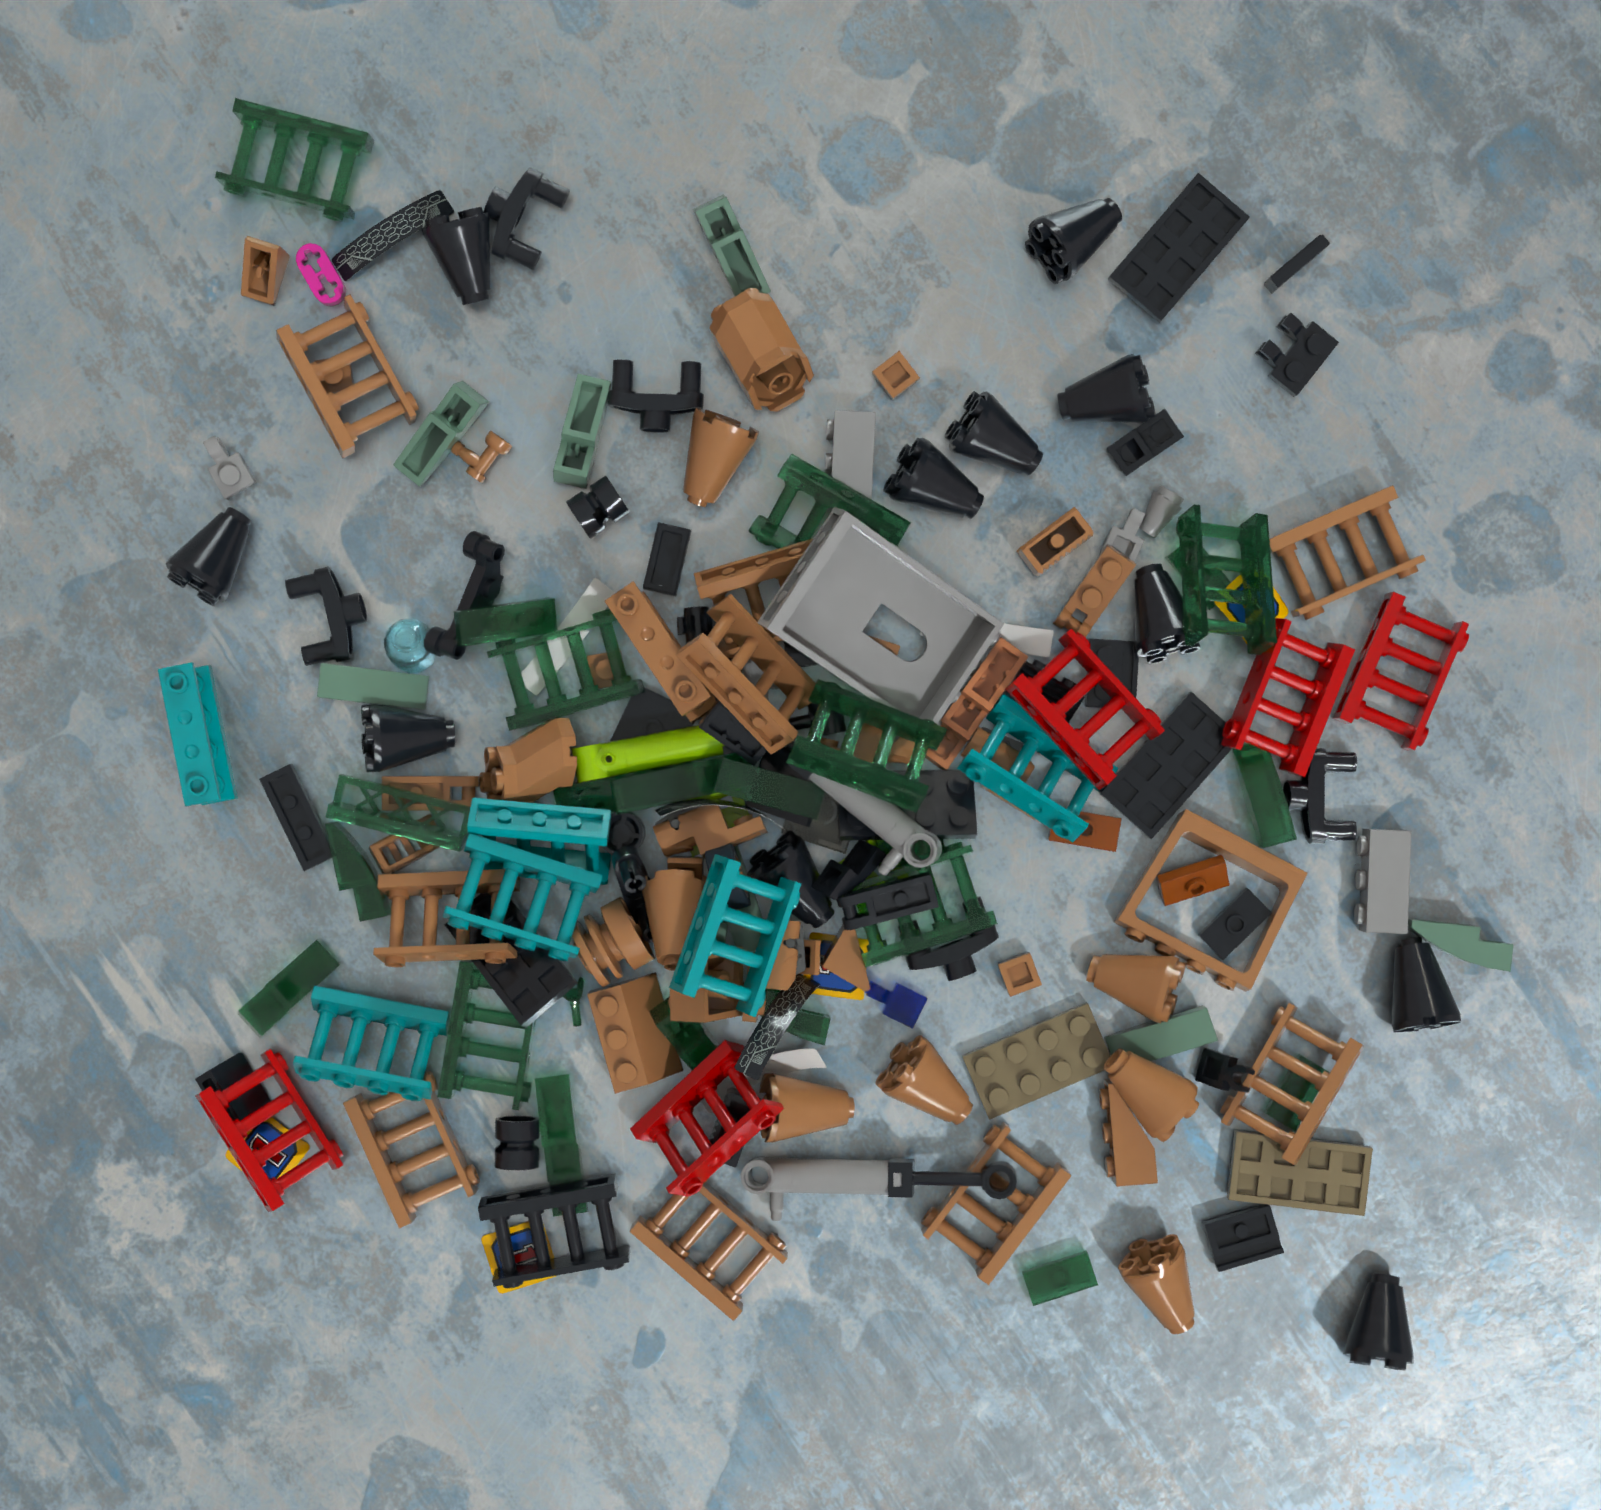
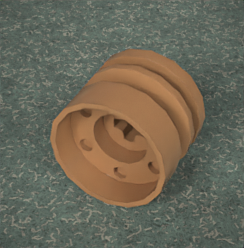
M622 897L600 908L604 920L603 924L599 925L588 914L584 916L588 932L577 920L572 935L573 945L580 948L578 956L582 964L602 987L611 983L607 967H609L617 979L623 977L620 960L625 959L636 970L655 959L650 944L643 939L640 926L633 920Z

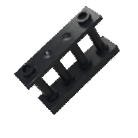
M616 1173L481 1197L478 1206L480 1221L490 1220L491 1223H494L503 1266L494 1271L493 1287L503 1285L504 1288H514L522 1285L523 1281L604 1267L605 1270H615L623 1267L624 1263H629L630 1246L617 1247L609 1205L612 1198L617 1197L618 1183ZM591 1202L593 1205H596L603 1250L584 1253L575 1210L579 1203ZM558 1208L559 1211H562L570 1252L569 1256L550 1259L541 1215L544 1213V1210ZM524 1213V1216L528 1217L536 1262L516 1265L508 1219L512 1215Z

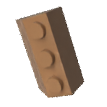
M656 972L589 991L587 996L615 1094L651 1084L683 1071Z

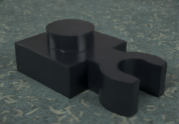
M1204 1048L1195 1081L1224 1091H1229L1231 1087L1235 1091L1247 1093L1250 1091V1088L1242 1084L1241 1078L1245 1073L1254 1075L1255 1070L1248 1066L1237 1065L1238 1058Z

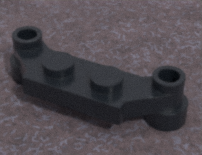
M472 531L466 536L463 542V554L468 558L476 560L475 567L450 628L445 630L435 626L427 632L424 639V648L427 652L439 657L445 655L458 660L464 655L466 646L474 638L479 639L482 630L485 628L489 612L500 592L501 583L504 578L500 574V561L504 556V546L491 541L489 536L477 531Z

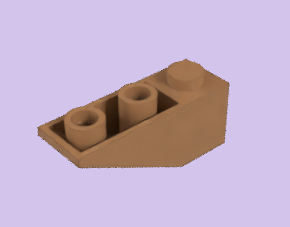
M1104 1079L1105 1089H1099L1101 1109L1107 1110L1108 1123H1102L1104 1144L1109 1143L1110 1157H1105L1107 1178L1112 1177L1116 1187L1158 1183L1155 1148L1113 1083L1109 1079Z

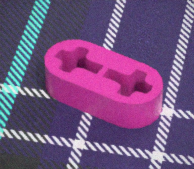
M308 243L303 245L296 254V263L311 291L322 304L326 306L339 305L346 296V287L328 254L317 244ZM311 252L315 256L321 255L317 259L321 271L317 273L310 264L305 266V263L308 261L307 254ZM326 277L331 285H338L334 289L335 296L332 298L327 294H321L325 291V287L321 282V279Z

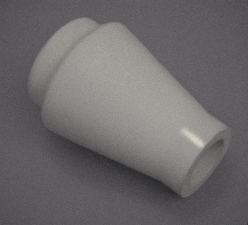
M1162 485L1157 492L1153 490L1145 512L1146 514L1139 528L1156 538L1159 532L1182 509L1180 505L1184 499Z

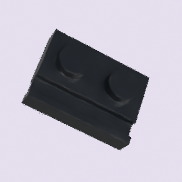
M1089 639L1090 649L1136 698L1139 656L1136 653L1135 641ZM1097 683L1085 695V707L1102 708L1112 698Z
M1262 1204L1202 1222L1218 1272L1284 1253L1270 1205Z

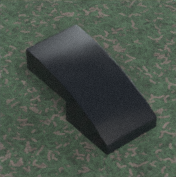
M1163 409L1156 414V417L1150 418L1149 421L1133 429L1107 447L1125 476H1127L1182 439L1184 435L1167 410Z
M858 840L842 864L831 859L811 887L815 891L835 900L862 883L886 857V854L878 847L863 840Z

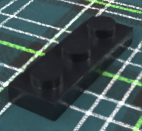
M289 764L260 778L259 780L303 871H307L336 857L337 855L293 764Z

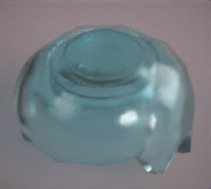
M416 618L400 619L388 628L385 633L384 648L387 657L396 668L407 673H417L424 671L433 664L436 655L427 652L424 648V639L430 630L427 624Z

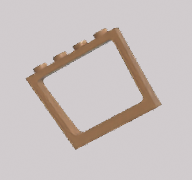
M1185 809L1175 818L1114 920V923L1126 929L1124 934L1128 938L1139 943H1143L1146 939L1157 945L1155 951L1160 955H1176L1187 961V969L1200 975L1207 971L1216 976L1215 983L1231 991L1237 987L1247 992L1252 989L1283 921L1307 876V872ZM1180 837H1184L1216 855H1222L1225 860L1275 885L1279 889V896L1273 906L1272 913L1267 919L1243 973L1142 921L1136 916L1135 911Z

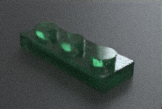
M551 597L454 611L457 645L462 647L558 632L555 598Z

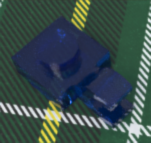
M870 981L871 990H867L865 993L867 996L885 1004L881 1013L913 1029L928 998L896 982L891 991Z

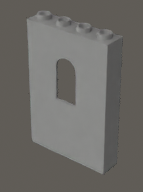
M837 507L833 508L757 622L926 738L940 727L944 713L950 704L955 703L959 699L962 686L968 677L972 676L980 667L982 656L988 648L997 642L1000 630L1004 623L850 513ZM881 603L924 634L926 647L918 659L913 661L902 660L862 632Z

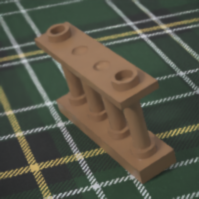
M351 294L344 297V308L347 312L302 334L299 331L293 333L289 324L276 330L277 341L342 459L355 453L354 442L358 440L357 436L401 414L404 415L408 424L411 425L416 421L417 414L415 411L419 410L411 392L404 393L366 324V321H369V316L361 302L355 303ZM354 324L363 342L318 364L316 362H309L304 353L308 350L307 346ZM371 355L380 372L335 394L332 391L326 393L321 384L325 380L324 376L362 357ZM387 384L396 402L352 424L349 422L343 424L337 413L341 410L340 406Z
M1393 485L1261 543L1266 555L1276 551L1278 557L1282 556L1303 606L1291 611L1293 617L1303 614L1305 620L1325 612L1322 607L1323 605L1394 574H1397L1399 579L1418 572L1416 565L1426 561L1424 555L1409 559L1389 513V509H1391L1389 502L1399 498ZM1370 511L1372 517L1376 516L1397 564L1380 573L1377 571L1357 525L1360 522L1358 515ZM1337 524L1340 530H1345L1366 578L1348 587L1326 539L1329 536L1326 529ZM1305 538L1308 539L1309 544H1314L1334 590V593L1315 600L1294 551L1297 550L1295 543Z
M813 539L694 573L700 599L708 597L712 599L713 605L725 598V594L728 591L743 588L746 591L753 618L758 622L765 611L758 585L762 581L775 578L778 579L781 588ZM765 629L776 642L783 641ZM727 633L717 646L727 658H733L740 649Z
M633 581L606 599L605 603L681 716L686 715L693 724L706 715L716 702L715 696L676 656L681 649V645L644 591L641 592Z
M729 594L706 612L716 622L708 636L701 633L681 647L676 656L770 754H773L794 741L799 733L788 722L795 709L801 710L821 697L824 691L770 634L757 623L734 596ZM726 633L740 647L731 661L717 647ZM749 659L764 672L755 686L741 673ZM773 683L787 696L779 710L764 697Z
M504 869L483 870L476 893H488L491 896V913L505 872ZM468 871L378 874L377 888L392 900L389 947L374 948L373 955L385 963V966L404 967L406 962L485 959L487 963L501 964L506 962V958H517V950L509 943H503L504 936H502L501 941L489 938V943L470 944L471 926L468 927V930L456 928V945H436L439 899L442 898V895L455 894L459 900ZM519 876L517 878L513 892H520ZM409 896H421L425 899L422 946L403 947L405 901L409 900Z
M1289 1003L1286 1009L1280 1006L1274 1015L1271 1024L1275 1028L1252 1066L1255 1074H1248L1243 1085L1249 1087L1250 1091L1252 1088L1296 1113L1298 1115L1297 1119L1302 1121L1296 1133L1291 1130L1287 1133L1243 1107L1242 1104L1249 1092L1238 1091L1235 1098L1229 1095L1220 1113L1224 1115L1221 1120L1223 1124L1230 1126L1234 1118L1281 1144L1280 1148L1285 1151L1281 1158L1293 1165H1297L1362 1052L1364 1045L1352 1038L1349 1039L1347 1044L1343 1041L1340 1043L1334 1041L1294 1018L1293 1016L1298 1008ZM1287 1029L1333 1055L1331 1059L1335 1060L1336 1063L1331 1072L1324 1071L1321 1073L1276 1047L1284 1031ZM1268 1059L1275 1061L1314 1084V1089L1319 1091L1314 1102L1306 1101L1304 1103L1259 1077Z
M425 1071L423 1081L431 1082L432 1085L431 1099H424L430 1112L386 1132L383 1130L378 1131L373 1118L376 1117V1113L407 1100L401 1094L389 1092L370 1101L369 1099L364 1100L362 1093L343 1102L399 1228L415 1220L417 1217L415 1212L418 1211V1207L461 1187H464L468 1197L475 1195L479 1189L477 1184L480 1183V1178L473 1164L468 1165L435 1093V1090H438V1084L431 1071ZM436 1125L443 1140L442 1144L400 1163L397 1161L392 1162L387 1149H390V1144ZM450 1156L457 1175L415 1194L405 1192L401 1183L405 1175Z
M1004 1121L999 1127L993 1125L983 1138V1142L986 1143L965 1172L982 1173V1169L987 1168L985 1164L998 1148L1038 1179L1037 1183L1040 1186L1033 1195L1029 1193L1025 1195L1015 1188L1012 1195L1007 1197L1017 1206L1016 1210L1019 1211L1012 1223L1008 1220L1006 1222L1002 1221L965 1193L969 1186H954L936 1209L932 1206L921 1220V1224L924 1225L921 1231L925 1238L929 1240L936 1230L975 1259V1265L978 1266L975 1270L977 1277L987 1285L992 1282L1071 1177L1070 1172L1058 1162L1053 1168L1050 1166L1046 1168L1006 1137L1011 1129ZM996 1172L990 1176V1182L996 1188H1005L1009 1184L1008 1181ZM956 1203L997 1233L996 1238L999 1240L991 1250L981 1248L944 1219Z
M708 1178L703 1183V1187L699 1192L711 1203L679 1241L675 1239L671 1242L662 1234L665 1231L663 1227L690 1196L673 1194L653 1219L649 1217L646 1220L640 1215L632 1224L629 1232L734 1321L743 1311V1303L740 1301L742 1296L740 1294L773 1256L782 1264L787 1260L788 1252L784 1250L787 1245L773 1232L768 1236L712 1188L707 1183ZM723 1212L737 1226L705 1263L700 1262L698 1265L688 1256L690 1254L689 1249L717 1216ZM749 1234L763 1248L731 1285L726 1284L723 1287L714 1279L716 1276L715 1271L744 1237Z

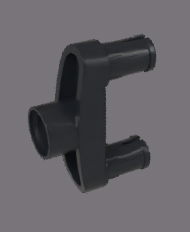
M530 167L520 178L511 193L495 186L488 198L483 213L488 212L490 218L498 221L491 254L503 260L507 257L534 270L542 251L514 239V232L530 197L537 196L563 208L570 189L544 178V173Z
M613 360L612 390L608 393V406L640 414L641 431L653 433L670 432L671 415L695 412L696 407L703 409L704 394L700 393V362H681L680 392L677 394H644L632 391L633 361Z
M329 566L315 569L313 574L285 580L289 599L317 593L322 596L332 635L330 640L301 647L305 665L309 666L331 660H336L338 663L352 659V626L367 622V612L361 594L354 593L344 596L339 582Z
M1316 748L1306 776H1301L1300 780L1285 781L1283 787L1284 808L1286 811H1300L1303 832L1308 843L1324 844L1326 840L1356 839L1357 826L1355 821L1326 820L1324 817L1326 772H1355L1357 768L1356 753L1326 752L1324 748Z
M633 846L621 847L612 855L614 873L633 920L640 926L643 939L648 943H652L653 939L642 893L647 884L645 876L648 877V880L650 878L638 850Z
M980 896L962 903L972 931L967 937L931 949L926 947L917 920L898 926L907 952L905 959L909 970L943 966L948 981L965 977L977 971L971 955L999 938L995 924L990 923Z

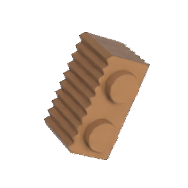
M1073 507L1021 546L1017 553L1034 576H1040L1087 541V539H1090L1093 536V530L1080 512Z

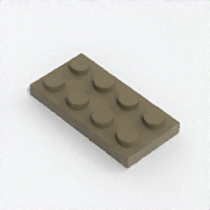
M1086 1002L966 1053L962 1057L990 1120L1105 1071L1103 1069L1104 1064L1110 1057V1054L1091 1009Z
M1234 1131L1227 1189L1228 1200L1365 1216L1372 1147L1311 1139L1297 1165H1293L1281 1158L1285 1152L1280 1148L1281 1144L1264 1134Z

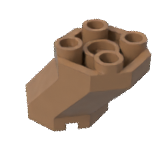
M748 288L715 307L711 313L713 321L709 329L716 346L723 354L754 409L762 410L761 406H766L770 411L778 412L801 399L805 392V389L802 387L807 379L810 383L814 374L807 356L801 350L770 295L760 293L757 288Z
M569 718L547 720L506 746L486 747L484 750L485 772H481L479 775L481 793H486L487 799L533 803L556 788L573 786L577 768V756H570V746H576V736Z

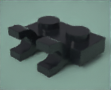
M1289 313L1276 326L1295 341L1288 351L1283 354L1282 350L1269 339L1259 347L1255 354L1273 367L1268 377L1295 397L1301 392L1339 342L1314 321L1310 322L1305 328L1295 315Z

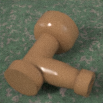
M491 430L485 437V442L488 446L481 456L466 448L460 441H457L451 449L453 454L459 456L469 465L466 472L481 483L486 479L484 474L499 454H507L513 447Z

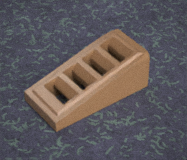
M428 814L370 845L369 851L382 874H394L445 845L446 841L432 816ZM420 827H425L433 843L426 844L419 831ZM410 833L413 834L420 847V850L416 852L406 836ZM400 840L408 854L407 857L402 858L394 842ZM388 847L396 863L390 865L382 849Z

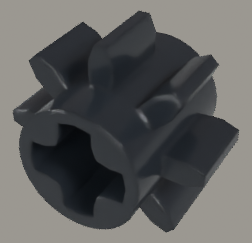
M709 607L684 608V617H677L678 635H685L686 643L701 633L708 636L715 626L716 622L706 613Z

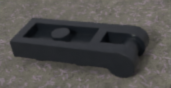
M929 871L868 888L849 891L836 899L838 907L843 909L844 917L842 918L844 930H854L939 907ZM866 902L868 912L858 913L856 905Z

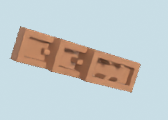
M1000 637L982 661L980 667L962 689L959 699L951 704L941 719L942 724L930 734L918 750V753L941 770H947L1001 697L1005 688L1008 687L1028 656Z

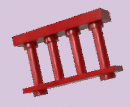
M1390 592L1384 596L1332 719L1344 724H1350L1354 719H1365L1404 736L1405 739L1401 748L1409 751L1416 750L1417 746L1421 747L1427 738L1429 728L1425 726L1457 652L1461 653L1468 642L1469 634L1466 631L1469 624L1464 621L1454 623L1451 630L1406 611V607L1402 606L1406 597L1396 592ZM1401 623L1445 642L1439 660L1435 661L1393 643V638L1389 637L1393 626H1398ZM1389 655L1431 673L1432 676L1425 693L1379 674L1376 666L1380 657ZM1373 686L1419 705L1412 723L1409 724L1367 706L1366 701L1362 700L1367 687L1370 689Z
M1271 617L1261 632V644L1233 715L1223 728L1224 738L1221 745L1241 750L1244 742L1281 757L1280 770L1305 777L1355 649L1344 644L1329 642L1327 647L1322 649L1288 634L1292 621ZM1282 646L1318 661L1319 667L1312 681L1275 666ZM1269 678L1306 694L1307 698L1299 713L1262 697ZM1258 710L1293 725L1294 731L1289 743L1283 744L1250 730L1256 711Z
M1070 629L1058 639L1065 648L1033 678H1027L1022 673L1005 690L1089 781L1100 790L1117 776L1112 770V764L1144 734L1150 740H1153L1161 735L1165 729L1160 725L1161 720L1158 715L1149 708L1145 709L1090 649L1091 645L1086 637ZM1075 658L1088 674L1056 704L1050 703L1041 694L1043 692L1042 687ZM1098 683L1112 699L1080 729H1074L1065 720V713ZM1122 709L1135 724L1104 754H1097L1088 745L1090 743L1089 738Z
M724 1040L630 1128L637 1140L651 1143L657 1142L678 1176L666 1187L669 1194L688 1197L699 1192L703 1187V1183L760 1130L772 1125L776 1120V1116L784 1109L783 1105L779 1102L767 1099L760 1100L745 1075L735 1070L736 1062L744 1049L742 1044ZM727 1076H729L750 1109L737 1123L716 1091L717 1086ZM704 1098L726 1132L713 1145L692 1113L693 1108ZM680 1120L702 1154L689 1167L669 1137L670 1129Z
M269 1049L260 1055L265 1062L260 1068L223 1091L218 1089L214 1092L210 1086L195 1095L266 1210L272 1212L285 1204L281 1199V1196L285 1194L284 1190L328 1162L332 1170L343 1166L340 1160L343 1153L334 1139L328 1141L285 1071L289 1067L279 1052L274 1054ZM274 1076L284 1093L242 1120L235 1119L232 1121L225 1110L230 1107L229 1103L269 1077ZM292 1105L302 1122L259 1150L256 1148L251 1150L244 1140L248 1136L247 1132L284 1108ZM307 1134H310L320 1151L279 1178L272 1177L269 1179L263 1170V1167L266 1166L265 1161Z

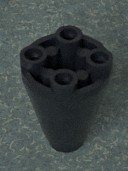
M1106 198L1038 217L1029 225V239L1025 241V248L1033 259L1038 258L1052 283L1058 284L1061 281H1067L1079 271L1117 228L1118 223L1122 221L1121 210L1115 201Z
M482 207L458 212L459 219L450 221L449 215L426 219V227L422 228L423 236L456 296L461 297L463 305L489 299L487 290H490V218L488 212L483 213Z
M1127 355L1065 388V392L1058 393L1057 398L1062 419H1071L1073 422L1143 423L1149 421V418L1156 417L1152 397H1149L1147 387L1144 388V386L1150 385L1148 372L1146 366L1143 365L1141 356Z
M973 391L964 403L963 409L966 411L959 422L954 420L945 433L944 437L950 441L949 450L1018 474L1022 472L1026 475L1032 474L1043 457V452L1038 449L1036 442L989 392L978 394Z
M917 438L912 446L906 444L897 457V462L900 463L896 474H891L886 481L883 492L889 494L890 498L894 501L961 518L966 516L972 519L977 514L983 503L984 495L979 493L978 487L929 440Z
M228 507L225 513H219L168 559L166 567L170 573L167 578L182 588L189 585L197 590V597L211 606H215L218 601H226L250 533L248 527L252 523L251 520L231 507Z
M1150 564L1139 568L1136 571L1137 578L1135 579V649L1137 655L1146 657L1148 664H1154L1166 660L1168 654L1178 651L1181 654H1189L1201 648L1199 641L1204 636L1202 628L1169 573L1163 570L1162 564Z
M378 704L361 705L362 725H365V734L361 735L362 752L365 754L366 772H381L444 752L449 747H455L453 720L445 721L444 717Z
M790 830L784 833L777 840V845L768 852L762 849L750 859L749 862L753 867L748 871L747 875L777 887L781 877L801 883L799 890L800 899L791 914L805 924H811L813 928H818L825 924L834 915L835 911L831 907V899L811 887L818 878L819 873L802 837L795 835Z
M1372 1274V1280L1366 1285L1344 1345L1343 1354L1350 1356L1349 1363L1370 1366L1371 1359L1385 1361L1384 1368L1402 1371L1406 1370L1407 1364H1414V1353L1403 1287L1399 1286L1400 1277Z

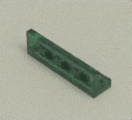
M340 774L334 799L328 804L325 817L460 852L465 847L468 835L467 824L470 806ZM345 785L358 786L366 799L357 805L342 802ZM367 789L378 792L371 796ZM383 793L392 795L399 808L389 814L381 812L373 799ZM401 798L409 799L411 801L404 805ZM416 802L425 803L433 816L423 822L416 821L410 815L407 807ZM366 803H369L372 809L361 806H363ZM434 806L444 808V810L437 813ZM450 810L464 813L460 832L447 829L440 816ZM402 811L406 818L396 816L395 814ZM433 820H436L439 826L431 825L428 823H430Z

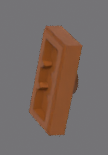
M1081 811L1078 817L1089 823V825L1073 843L1068 839L1059 837L1052 829H1049V841L1116 852L1122 818Z
M1222 855L1157 875L1164 906L1230 885L1226 862Z

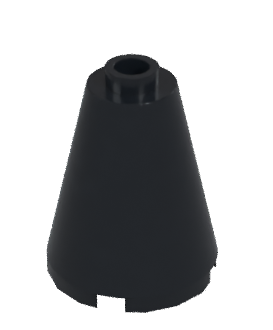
M1421 937L1401 940V946L1395 948L1391 1025L1393 1032L1406 1033L1425 1028L1436 1029L1462 1022L1461 1013L1430 943H1422Z

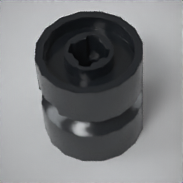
M606 475L590 485V492L588 494L581 491L566 501L590 539L606 529V522L611 521L615 523L630 513Z
M630 811L612 813L608 844L602 847L610 854L625 846H633L638 850L646 836L645 825L642 819Z
M504 1116L496 1118L495 1138L500 1141V1145L495 1147V1168L502 1170H531L538 1168L539 1147L534 1145V1141L540 1138V1118L532 1116Z

